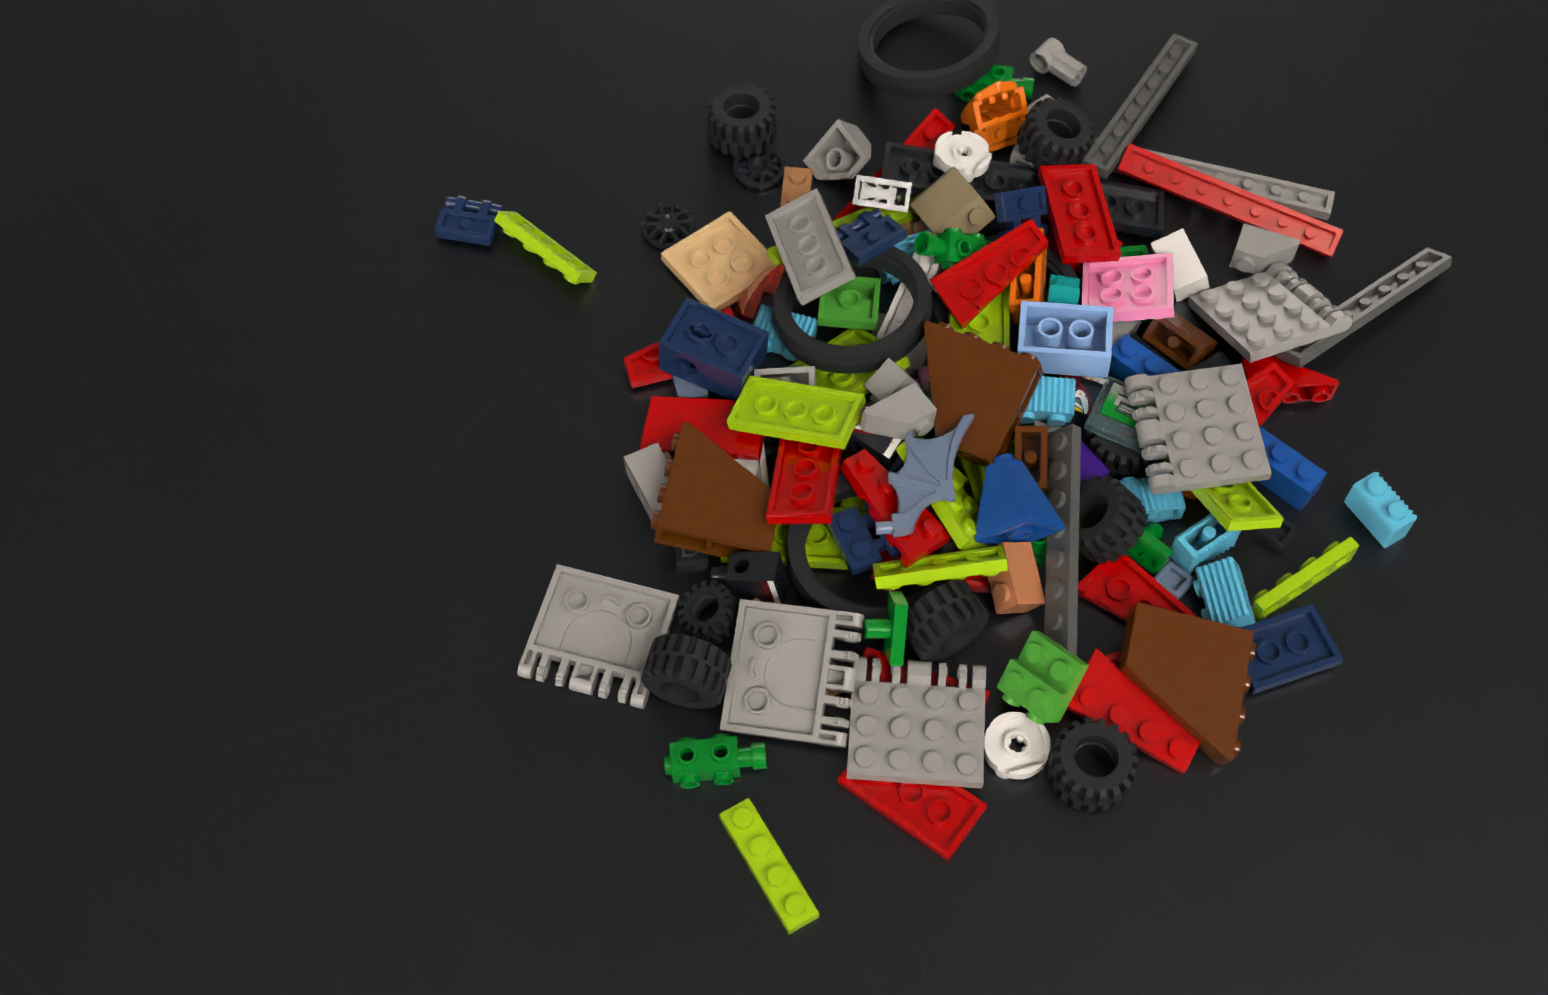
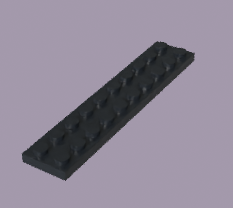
M886 141L881 178L912 183L911 195L918 196L945 172L934 166V150ZM994 160L990 161L989 167L984 174L974 177L973 181L969 182L987 206L995 210V193L1041 186L1038 177L1039 170L1033 167ZM1100 180L1115 231L1161 239L1164 232V191ZM1049 214L1040 216V218L1050 219Z

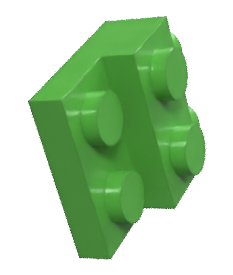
M856 276L851 281L820 296L817 326L877 331L881 278Z
M1032 630L1019 658L1010 659L997 688L1004 693L1002 699L1015 707H1020L1021 705L1028 710L1026 716L1031 721L1040 725L1060 723L1089 664L1042 632Z

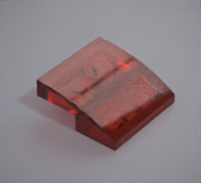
M779 264L769 267L762 272L743 294L733 316L742 320L753 319L761 296L775 295L785 266Z

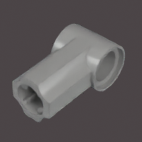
M1055 38L1047 39L1030 55V63L1037 72L1045 74L1049 71L1071 86L1076 87L1086 74L1087 66L1065 53L1064 46Z

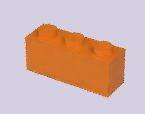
M1039 228L1045 236L1044 228ZM1047 248L1010 283L1009 307L1013 324H1019L1021 301H1045Z

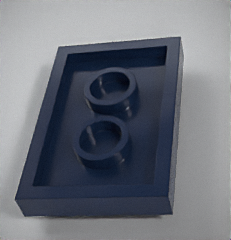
M1313 604L1241 627L1254 631L1252 642L1256 643V652L1253 660L1249 662L1247 674L1251 675L1249 690L1252 695L1338 666L1344 660Z

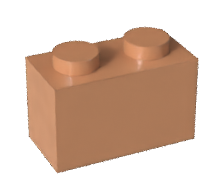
M1002 542L996 545H1002L1008 565V571L999 572L994 576H987L996 614L1026 613L1044 605L1045 597L1031 542Z

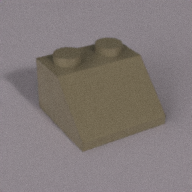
M955 166L950 168L909 203L933 234L943 233L945 228H958L962 230V234L966 235L977 233L996 218L981 196Z

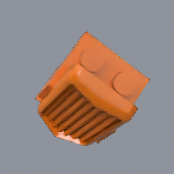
M997 81L977 92L961 112L962 123L969 125L970 132L979 135L988 143L989 152L1016 144L1017 132L1025 120V115L1028 114L1024 87H1017L1014 81Z

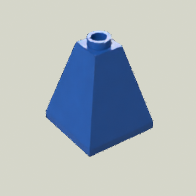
M1011 454L995 457L993 459L994 463L986 467L976 524L977 533L975 534V541L991 546H996L1002 542L1032 543L1065 530L1064 523L1023 462L1013 459Z

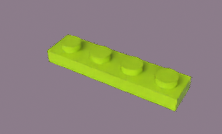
M498 211L494 221L503 227L502 231L508 236L520 240L526 250L537 253L544 258L543 262L547 266L561 271L567 281L576 285L593 282L597 274L596 271L516 211Z
M1351 536L1342 543L1335 541L1323 551L1324 555L1318 559L1313 556L1306 560L1300 566L1299 572L1294 575L1290 572L1285 574L1277 581L1275 588L1270 591L1263 589L1251 600L1254 603L1252 611L1256 622L1262 621L1349 562L1359 547L1358 543Z
M1002 545L925 556L907 568L904 567L901 560L873 564L876 588L885 590H896L904 585L911 584L926 586L934 581L946 579L951 581L963 580L967 576L974 575L994 576L999 572L1008 571L1007 558Z
M747 798L720 813L719 818L787 933L791 934L819 918L818 910L751 800Z

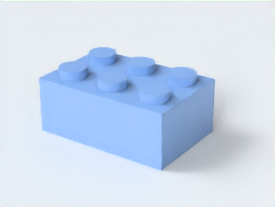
M1021 301L1017 353L1027 352L1036 356L1045 374L1108 378L1112 354L1114 307Z

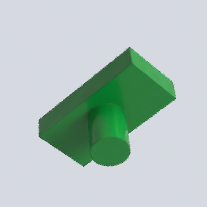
M1150 522L1144 528L1142 527L1145 530L1142 537H1138L1136 540L1138 544L1134 548L1131 547L1127 555L1156 576L1168 563L1174 551L1160 541L1164 535L1162 526L1157 522Z
M889 591L886 619H864L863 635L865 639H885L884 654L890 666H903L908 603L902 591Z

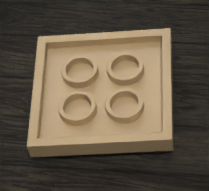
M730 211L661 252V260L700 303L720 312L781 274L767 257L768 250Z

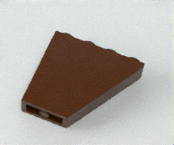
M926 321L924 331L932 404L937 409L934 420L935 436L937 438L949 433L957 427L964 415L974 414V420L965 433L956 456L987 467L994 463L993 459L1007 453L1015 435V426L1020 425L1043 375L1041 363L1036 356L1030 353L1022 352L1018 354L1010 351V348L1002 343L993 342V344L982 341L981 337L972 332H965L963 334L954 331L953 327L944 322L938 321L935 324Z
M683 422L681 432H674L670 451L675 452L674 459L668 458L666 462L664 476L669 477L667 485L661 484L657 502L662 503L661 510H654L650 529L656 530L654 542L730 559V554L733 552H771L776 524H767L766 520L771 488L694 426Z
M1137 602L1129 610L1119 669L1200 743L1199 748L1216 764L1225 765L1238 756L1241 746V740L1237 738L1238 727L1243 724L1246 714V707L1242 705L1244 693L1248 692L1251 683V675L1247 674L1248 665L1253 660L1256 652V643L1252 642L1254 631Z

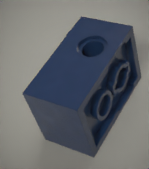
M686 297L659 342V369L727 399L737 400L749 375L754 376V369H761L767 358L769 332Z

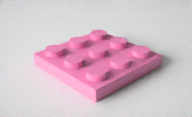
M1172 253L1120 257L1119 261L1083 263L1082 305L1114 307L1113 322L1174 317Z

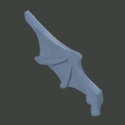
M974 414L964 415L957 427L937 438L917 439L913 437L911 431H908L905 439L907 449L906 461L899 472L896 474L889 472L887 475L888 482L893 485L898 496V511L895 514H891V521L875 522L876 535L892 534L893 537L910 535L913 533L915 525L925 508L937 501L954 502L956 498L953 485L955 457L965 433L974 420Z

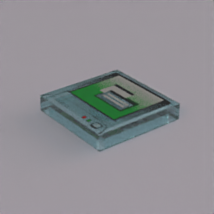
M1108 376L1083 429L1141 453L1144 448L1139 446L1135 424L1138 422L1133 420L1132 413L1140 408L1154 406L1153 404L1131 405L1125 383Z

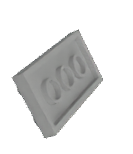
M817 188L765 215L797 299L802 306L856 278L822 195Z

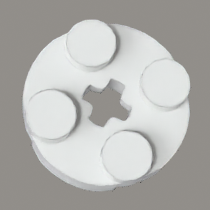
M953 131L944 133L938 138L934 149L933 164L936 168L946 173L955 166L968 182L973 181L974 177H979L987 171L992 156L988 151V143L982 137L969 131H962L961 135H952Z
M1007 712L997 716L991 722L984 736V757L988 765L995 770L997 776L1003 779H1026L1037 774L1046 765L1051 749V740L1044 725L1031 721L1022 712ZM1011 739H1016L1018 743L1025 744L1021 752H1015L1008 747L1011 745Z

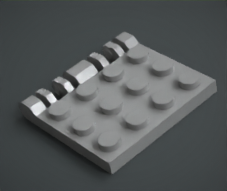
M1284 262L1272 264L1266 272L1256 273L1253 276L1238 281H1231L1225 285L1206 289L1189 296V307L1250 363L1345 332L1352 325V318L1348 314L1340 310L1338 306H1332L1327 297H1324L1320 291L1311 284H1308L1304 278L1299 279L1297 273Z
M1242 364L1153 376L1138 374L1129 376L1124 380L1131 405L1153 404L1154 406L1140 408L1132 413L1133 420L1138 422L1135 424L1139 446L1145 448L1141 451L1142 458L1147 461L1167 459V462L1155 463L1145 469L1149 478L1148 484L1151 494L1173 493L1270 479L1272 472Z
M557 564L520 660L517 676L531 680L536 671V680L544 682L549 673L551 660L560 662L555 676L556 686L564 687L570 672V666L572 665L575 667L570 678L569 690L592 696L598 682L599 673H603L598 697H608L613 676L622 678L623 682L618 691V702L626 704L632 684L636 682L630 706L644 709L650 691L641 682V675L654 638L669 634L680 601L679 595ZM539 657H541L540 662H539V666H538V668H537L538 659H539Z
M740 599L731 653L732 667L726 685L720 730L846 748L848 734L822 730V726L849 728V721L845 718L826 717L824 712L825 705L842 709L852 707L851 699L827 696V691L854 693L857 669L831 665L832 659L842 662H858V654L852 651H837L833 649L835 639L849 643L861 642L862 634L836 630V628L839 626L849 629H863L864 615L853 612Z
M858 657V662L853 663V668L857 669L854 693H851L852 707L850 709L846 779L982 789L984 781L986 666L972 665L971 688H966L967 665L960 664L959 668H957L958 687H945L948 674L946 663H938L937 686H931L932 662L908 660L907 684L900 683L901 666H891L892 683L879 682L882 663L878 658H873L871 681H866L867 657Z

